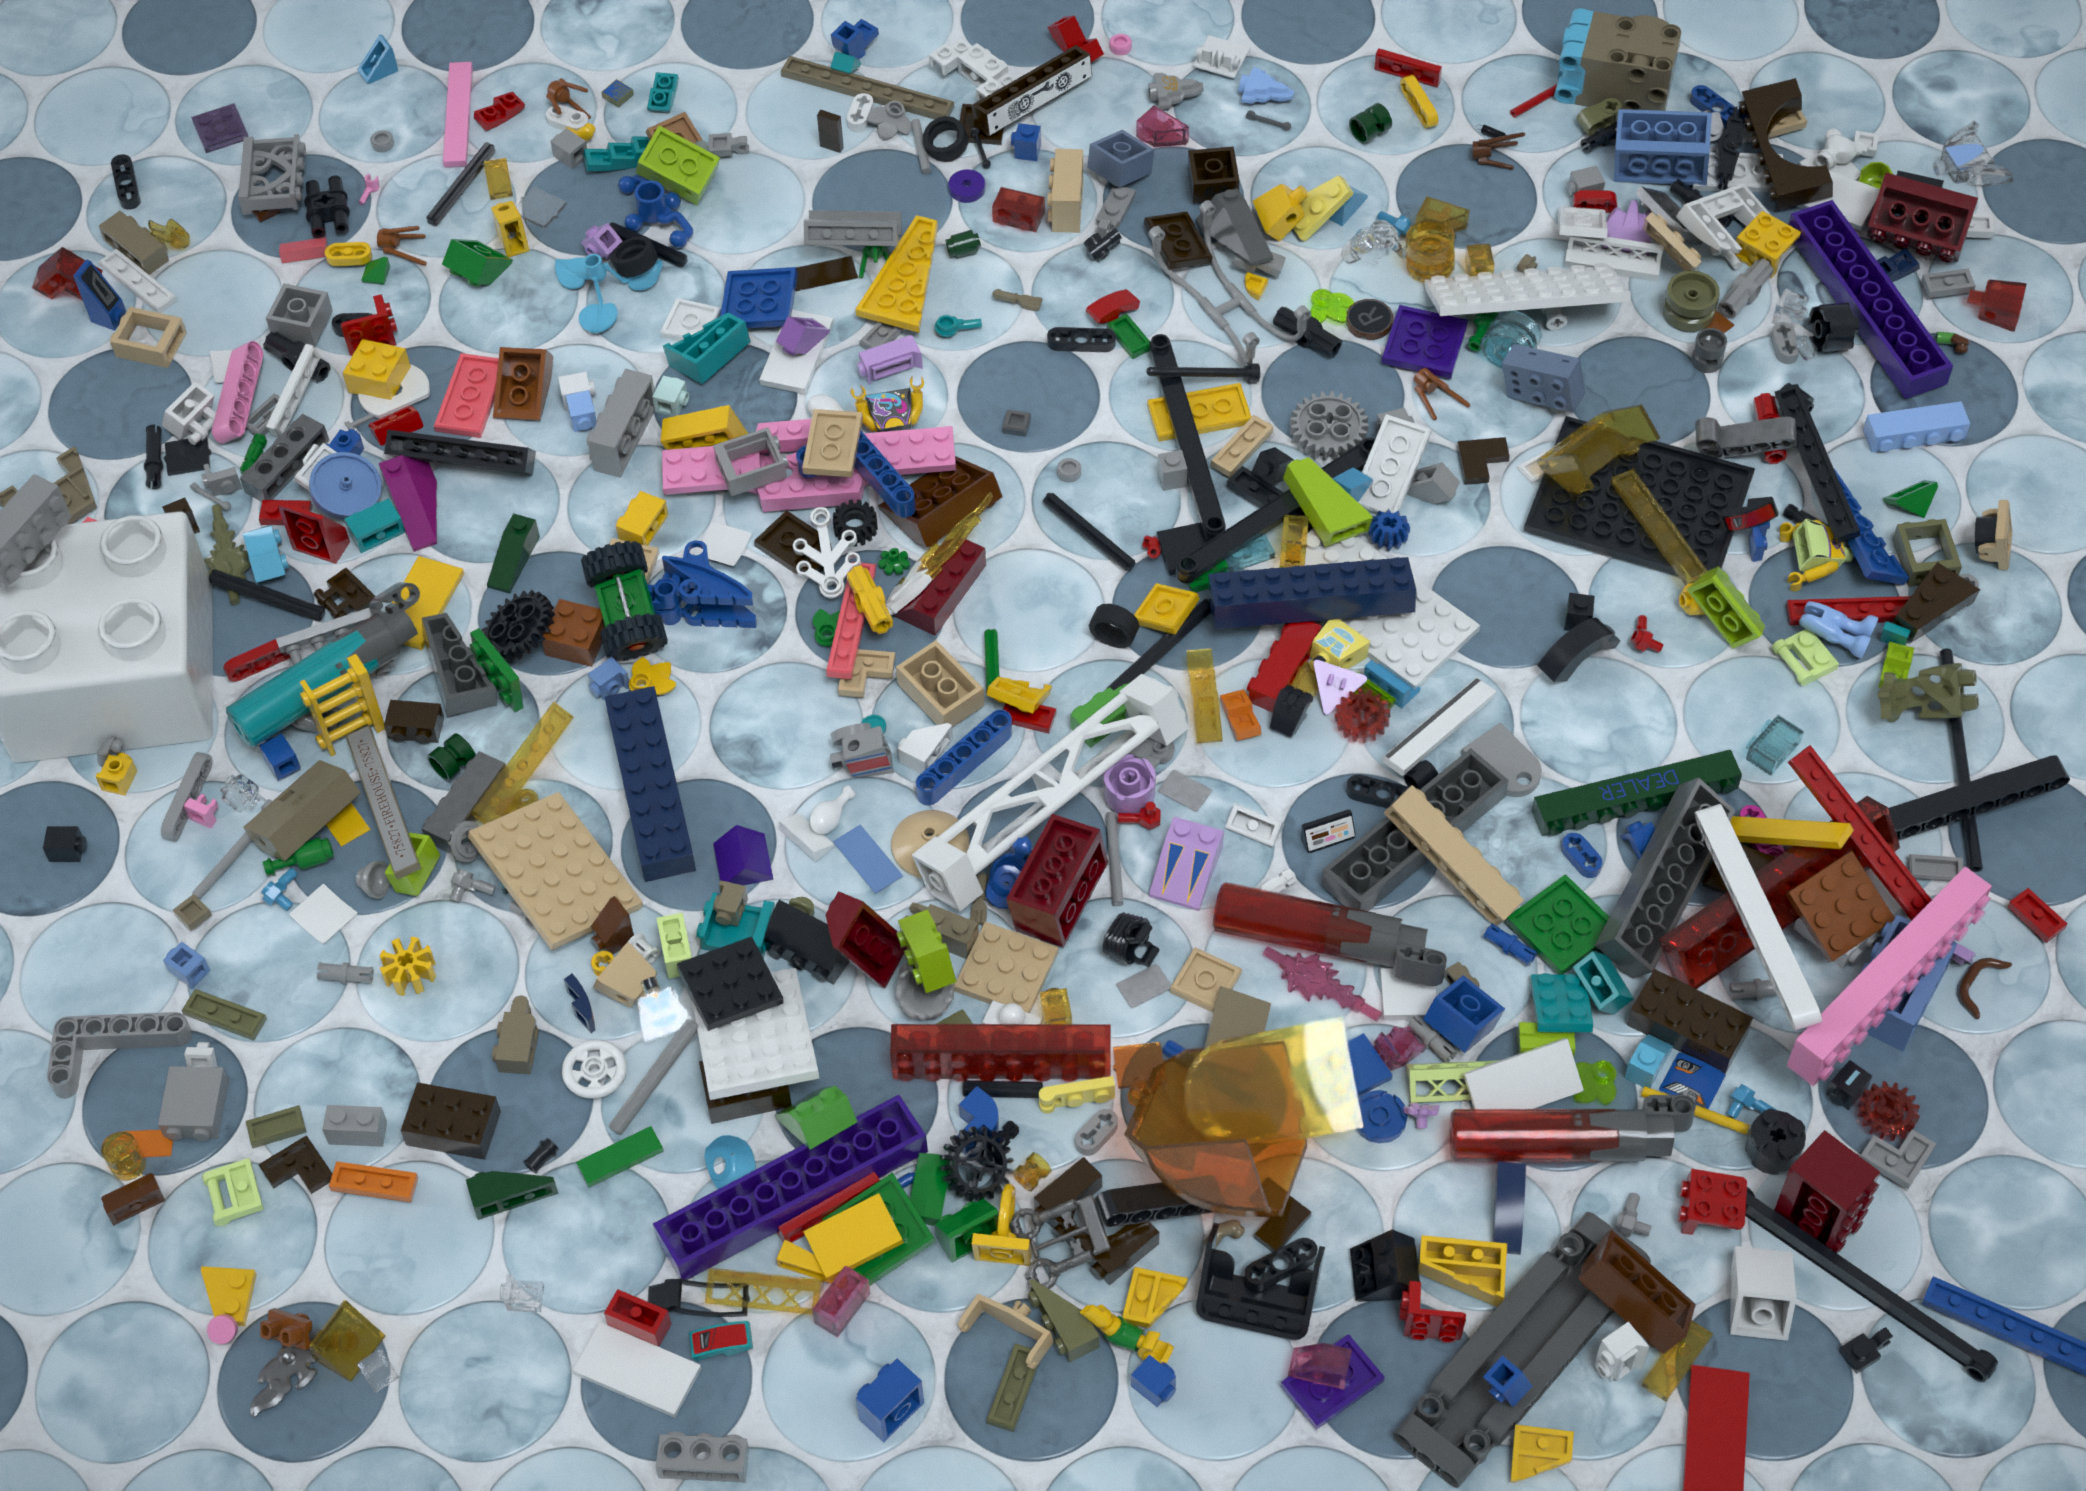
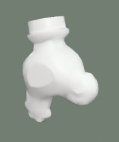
M1836 128L1829 129L1825 134V149L1819 151L1815 161L1818 166L1827 165L1829 170L1835 167L1836 163L1846 164L1856 156L1867 153L1869 145L1866 141L1862 140L1851 141L1842 136L1841 132Z

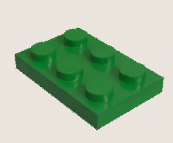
M479 628L470 632L472 641L470 649L474 654V658L486 672L490 683L492 682L496 687L502 703L505 706L509 705L514 712L523 709L519 677Z

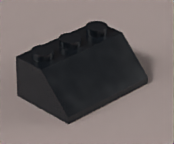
M780 899L778 900L764 936L767 952L774 958H782L790 962L798 970L804 969L810 972L821 982L827 981L834 985L850 961L833 948L828 924Z

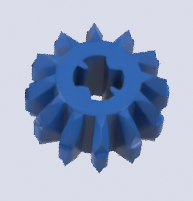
M1388 508L1386 513L1379 510L1376 516H1372L1373 519L1368 530L1372 544L1378 543L1379 549L1385 546L1390 551L1393 546L1399 549L1402 543H1406L1410 533V526L1407 523L1406 516H1400L1399 510L1391 513Z

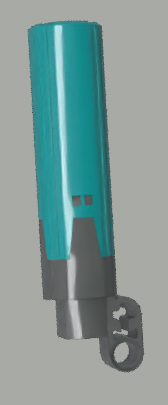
M406 582L394 584L371 600L369 609L373 616L227 706L226 713L228 719L244 743L254 748L310 712L309 707L305 706L300 697V693L303 692L300 681L305 679L310 689L313 690L347 673V669L350 668L347 658L354 654H357L368 674L399 656L400 650L398 646L418 634L412 620L404 611L419 600L420 591L415 584ZM407 587L410 592L409 597L403 600L401 591ZM382 602L390 603L385 607L386 612L381 611V608H383ZM353 682L317 699L318 704L344 691Z

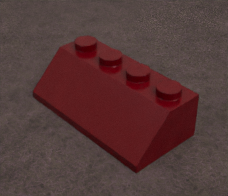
M965 538L943 543L924 569L930 571V577L933 580L917 597L893 616L936 636L986 567L985 547Z
M838 891L835 898L830 902L828 911L825 914L833 948L881 988L885 989L907 948L906 946L901 948L896 935L898 931L864 901Z

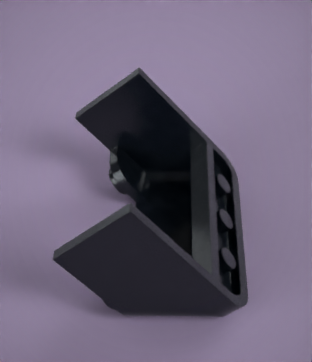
M1214 1223L1207 1240L1196 1302L1198 1315L1202 1319L1214 1323L1291 1340L1302 1339L1307 1334L1310 1325L1325 1247H1319L1313 1271L1308 1269L1295 1271L1290 1278L1289 1286L1274 1284L1262 1291H1252L1246 1287L1244 1276L1234 1274V1258L1225 1251L1215 1249L1219 1224Z

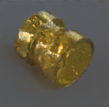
M1032 1152L1026 1158V1163L1019 1165L1014 1170L1013 1176L1023 1188L1033 1191L1038 1186V1181L1041 1178L1045 1179L1052 1170L1043 1157Z

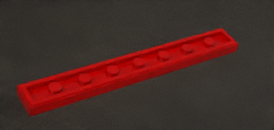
M1807 746L1789 760L1788 764L1834 822L1851 824L1854 831L1848 838L1849 842L1912 921L1932 899L1812 746Z

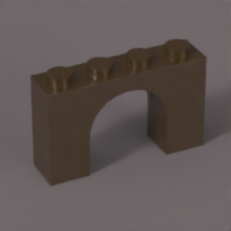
M1082 1157L1034 1197V1210L1040 1213L1071 1199L1077 1201L1089 1195L1093 1196L1102 1188V1174L1085 1157ZM1077 1210L1072 1211V1219H1074ZM1061 1216L1047 1222L1053 1228L1052 1231L1056 1237L1079 1228L1077 1224L1076 1226L1069 1224L1070 1228L1065 1229L1064 1219ZM1150 1222L1125 1225L1115 1234L1107 1236L1111 1246L1110 1250L1096 1255L1094 1260L1087 1262L1091 1266V1272L1098 1280L1103 1279L1110 1286L1159 1245L1160 1232ZM1085 1232L1061 1241H1066L1071 1246L1070 1241L1077 1243L1076 1239L1081 1238L1082 1248L1085 1251L1089 1249L1094 1250L1090 1235Z

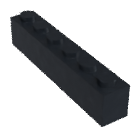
M387 430L384 454L391 457L403 455L428 462L533 475L536 451L528 447Z

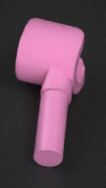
M370 174L365 176L366 188L358 202L360 205H364L371 192L379 190L378 176L372 181Z

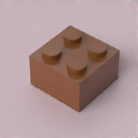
M559 599L553 611L555 616L551 618L554 624L548 626L551 631L543 635L545 640L542 641L545 656L592 667L603 644L600 632L605 628L601 609Z

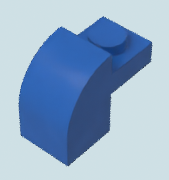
M860 19L854 26L844 21L831 34L832 45L841 53L860 59L866 55L865 48L879 35V30L863 19Z
M976 1086L959 1104V1116L968 1123L964 1129L968 1132L969 1127L975 1126L977 1130L980 1127H986L988 1133L990 1131L998 1132L999 1114L997 1105L987 1093ZM975 1141L966 1145L961 1152L966 1155L975 1146Z

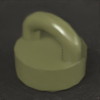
M796 897L789 900V905L814 917V904L807 897Z

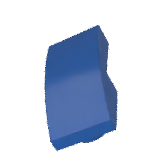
M1770 521L1750 528L1749 550L1752 562L1762 561L1764 551L1767 550L1766 532L1770 528Z

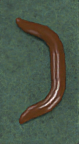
M1994 958L1979 959L1971 965L1961 980L1958 993L1961 1003L1976 1019L1980 1018L1978 1006L1969 996L1971 985L1982 969L1988 967L2006 969L2012 966L2011 962Z

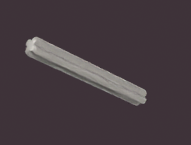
M689 1018L686 1019L609 1124L612 1131L619 1135L623 1134L697 1033L699 1025Z

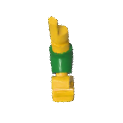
M1087 1305L1080 1311L1085 1318L1100 1328L1104 1333L1103 1336L1115 1346L1134 1352L1138 1350V1356L1143 1361L1151 1355L1159 1363L1168 1362L1174 1346L1159 1340L1160 1333L1148 1331L1145 1336L1144 1330L1130 1323L1122 1316L1111 1314V1311L1104 1305H1098L1097 1307Z

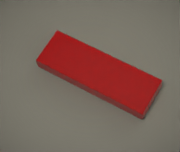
M1378 48L1375 56V70L1402 78L1414 75L1418 82L1438 88L1441 82L1442 66Z

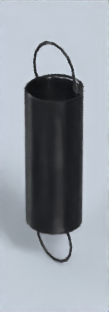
M1485 124L1481 125L1483 126L1482 129H1478L1481 130V133L1493 138L1506 135V133Z

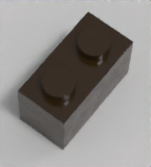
M390 700L384 722L388 739L395 741H418L424 744L429 742L438 743L444 722L441 704Z

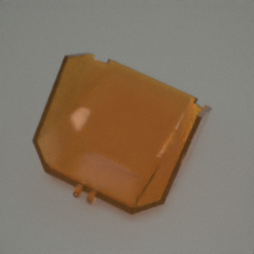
M1285 1041L1185 1049L1153 1067L1148 1081L1139 1076L1134 1078L1127 1097L1128 1102L1136 1108L1124 1136L1135 1153L1170 1191L1192 1205L1216 1213L1242 1217H1280L1283 1215L1307 1149V1139L1302 1138L1301 1117H1306V1106Z

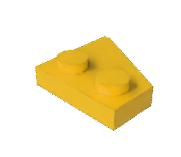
M997 677L988 686L986 695L994 698L997 702L1007 703L1017 707L1022 712L1033 714L1050 695L1052 686L1044 684L1043 689L1029 687V681Z
M1515 1424L1510 1483H1516L1571 1463L1574 1431Z

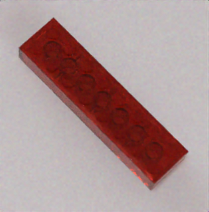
M891 1024L890 1057L893 1079L901 1081H911L913 1079H926L928 1081H938L940 1079H954L956 1081L981 1079L983 1081H993L995 1079H1008L1010 1081L1035 1079L1042 1082L1050 1079H1062L1071 1082L1077 1079L1111 1076V1024Z

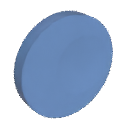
M349 452L333 453L322 458L314 466L309 480V493L314 504L328 516L341 520L377 503L382 489L381 478L374 465L364 457Z

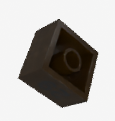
M1234 146L1188 150V175L1193 203L1211 201L1216 194L1236 188L1239 190L1240 180Z

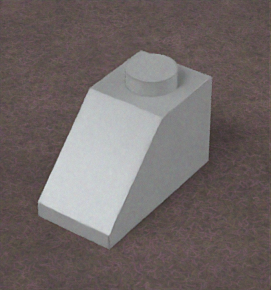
M1443 462L1416 470L1407 495L1433 505L1448 502L1455 496V491L1460 481Z

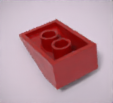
M280 502L278 507L292 549L337 564L350 543L346 527L323 515Z

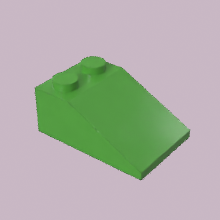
M836 1086L822 1087L775 1114L776 1119L810 1150L857 1123L847 1095Z

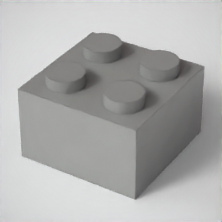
M283 283L266 316L270 332H278L291 341H301L315 346L333 311L328 292Z

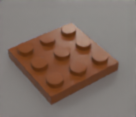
M1853 851L1845 853L1785 893L1828 962L1836 960L1885 927L1887 922L1891 923L1895 919Z

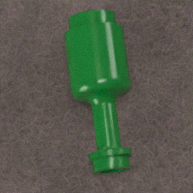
M1503 311L1476 313L1474 324L1477 330L1475 335L1471 336L1468 340V347L1471 350L1481 351L1485 345L1483 338L1486 332H1491L1496 328Z
M319 837L304 843L285 861L281 859L272 861L271 858H267V860L263 861V867L267 876L276 875L275 871L292 865H298L301 870H305L329 862V859L334 857V852L328 837L324 839Z

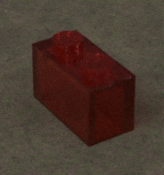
M1004 187L1000 188L992 205L994 223L1037 232L1045 214V197Z

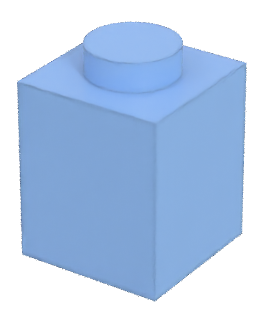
M589 390L566 395L574 432L594 428L596 426V416Z

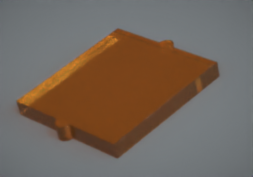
M1160 1042L1113 1047L1115 1060L1113 1070L1116 1071L1118 1089L1166 1084L1164 1072L1166 1061L1162 1058Z

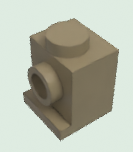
M721 880L719 883L721 895L716 896L713 909L717 913L715 920L722 925L731 924L738 926L748 901L746 886Z

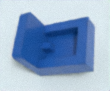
M1641 821L1634 822L1626 827L1627 832L1620 835L1622 840L1629 839L1639 860L1655 831L1652 822L1643 824Z

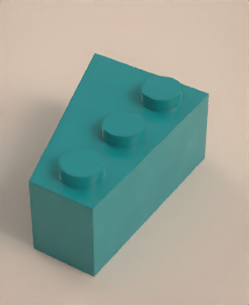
M729 312L702 325V330L692 335L690 333L683 335V340L673 345L670 343L663 345L668 365L701 384L715 374L751 342L745 321Z

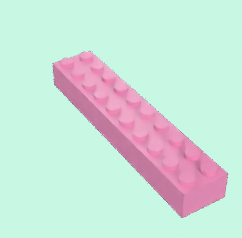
M1965 866L1821 1013L1822 1022L1807 1027L1795 1040L1787 1067L1813 1087L1820 1079L1825 1081L1832 1074L1833 1066L1837 1062L1843 1063L1851 1053L1850 1048L1854 1044L1859 1046L1867 1037V1031L1872 1026L1876 1028L1885 1018L1884 1013L1888 1009L1893 1011L1902 1000V994L1905 991L1910 993L1918 984V978L1922 974L1927 976L1936 964L1934 961L1938 957L1943 959L1951 950V944L1955 940L1959 942L1964 938L1969 930L1967 927L1971 923L1976 925L1985 914L1983 909L1991 899L1988 894L1992 885Z

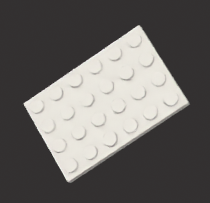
M796 968L771 972L783 996V1004L710 1031L707 1030L693 1002L696 1023L699 1025L697 1030L710 1100L819 1079Z

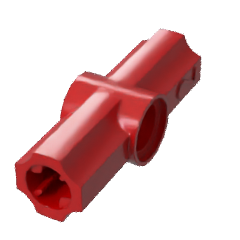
M1761 393L1759 396L1754 397L1753 405L1757 421L1780 417L1775 396L1770 395V393ZM1786 449L1763 452L1764 460L1769 462V464H1778L1787 457Z

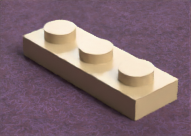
M1253 415L1211 460V467L1230 478L1273 433L1274 426Z

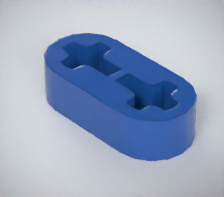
M1567 834L1563 838L1561 846L1563 855L1582 876L1586 878L1598 876L1603 864L1601 856L1581 834ZM1569 843H1571L1572 845L1578 844V850L1574 846L1570 848ZM1586 861H1587L1589 864L1594 863V864H1595L1594 868H1593L1591 865H1589V866L1586 867V866H1585Z

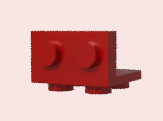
M382 294L373 296L377 314L346 321L341 324L351 356H353L362 339L392 346L397 345L393 333L398 331L395 319H389V317L393 316L389 302H384Z
M1691 1168L1686 1181L1682 1180L1679 1196L1684 1198L1683 1206H1680L1678 1212V1222L1682 1223L1681 1233L1693 1235L1698 1223L1735 1230L1743 1229L1746 1213L1747 1180L1740 1176Z
M1410 1281L1408 1291L1402 1292V1301L1399 1306V1320H1404L1403 1336H1408L1414 1340L1439 1339L1444 1343H1453L1456 1340H1461L1466 1322V1314L1454 1311L1420 1309L1421 1282Z

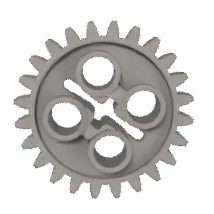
M1321 391L1320 397L1311 394V400L1304 397L1303 404H1296V410H1292V417L1290 418V434L1293 435L1294 442H1299V449L1306 447V454L1314 451L1315 458L1320 454H1324L1325 460L1328 459L1329 455H1333L1336 459L1339 453L1344 454L1347 450L1352 449L1366 439L1369 426L1368 416H1365L1364 408L1359 409V402L1352 404L1351 396L1345 400L1343 399V393H1340L1338 397H1334L1333 391L1330 392L1329 396H1326Z

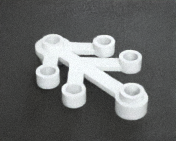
M817 507L811 512L810 518L813 526L818 528L821 553L809 546L807 541L802 538L796 539L793 542V549L797 555H806L823 566L825 575L811 568L810 563L807 561L799 562L796 570L800 577H808L818 583L823 596L834 599L843 593L845 588L843 580L846 578L847 573L853 567L860 566L861 564L859 554L850 552L846 555V562L836 573L834 570L835 563L846 549L857 543V536L853 530L844 531L842 539L831 551L828 526L831 523L830 512L824 507ZM819 518H825V519H826V520H825L824 522H822V523H818V522H817V520H818ZM851 535L854 537L851 541L845 540L847 536ZM799 544L805 545L801 550L796 548ZM851 558H856L857 562L849 563V560ZM802 567H808L806 572L800 571ZM830 585L837 586L834 590L828 589Z

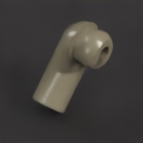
M1232 1219L1219 1223L1215 1249L1225 1236L1231 1235L1233 1239L1242 1237L1245 1229L1240 1225V1221ZM1209 1235L1203 1241L1205 1246L1207 1245Z

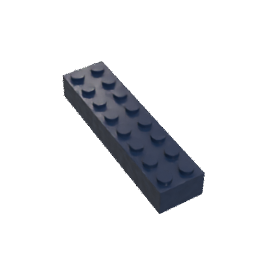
M1408 557L1208 574L1209 602L1214 629L1413 613L1416 610V585Z
M655 686L605 696L645 882L696 871Z

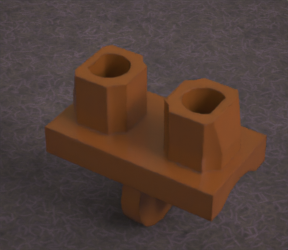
M276 1308L268 1310V1319L260 1323L261 1338L280 1341L282 1345L287 1347L294 1346L303 1350L311 1348L309 1333L312 1331V1321L309 1320L307 1315L303 1313L294 1315Z

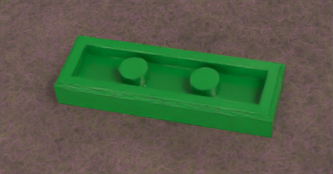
M649 1126L577 1161L576 1164L588 1188L664 1152L652 1126Z

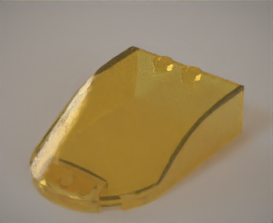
M1342 1017L1219 1040L1207 1046L1198 1054L1187 1070L1184 1079L1183 1101L1191 1123L1200 1134L1223 1147L1234 1149L1253 1148L1364 1127Z

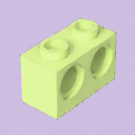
M683 912L656 918L669 979L680 977L677 963L692 958Z

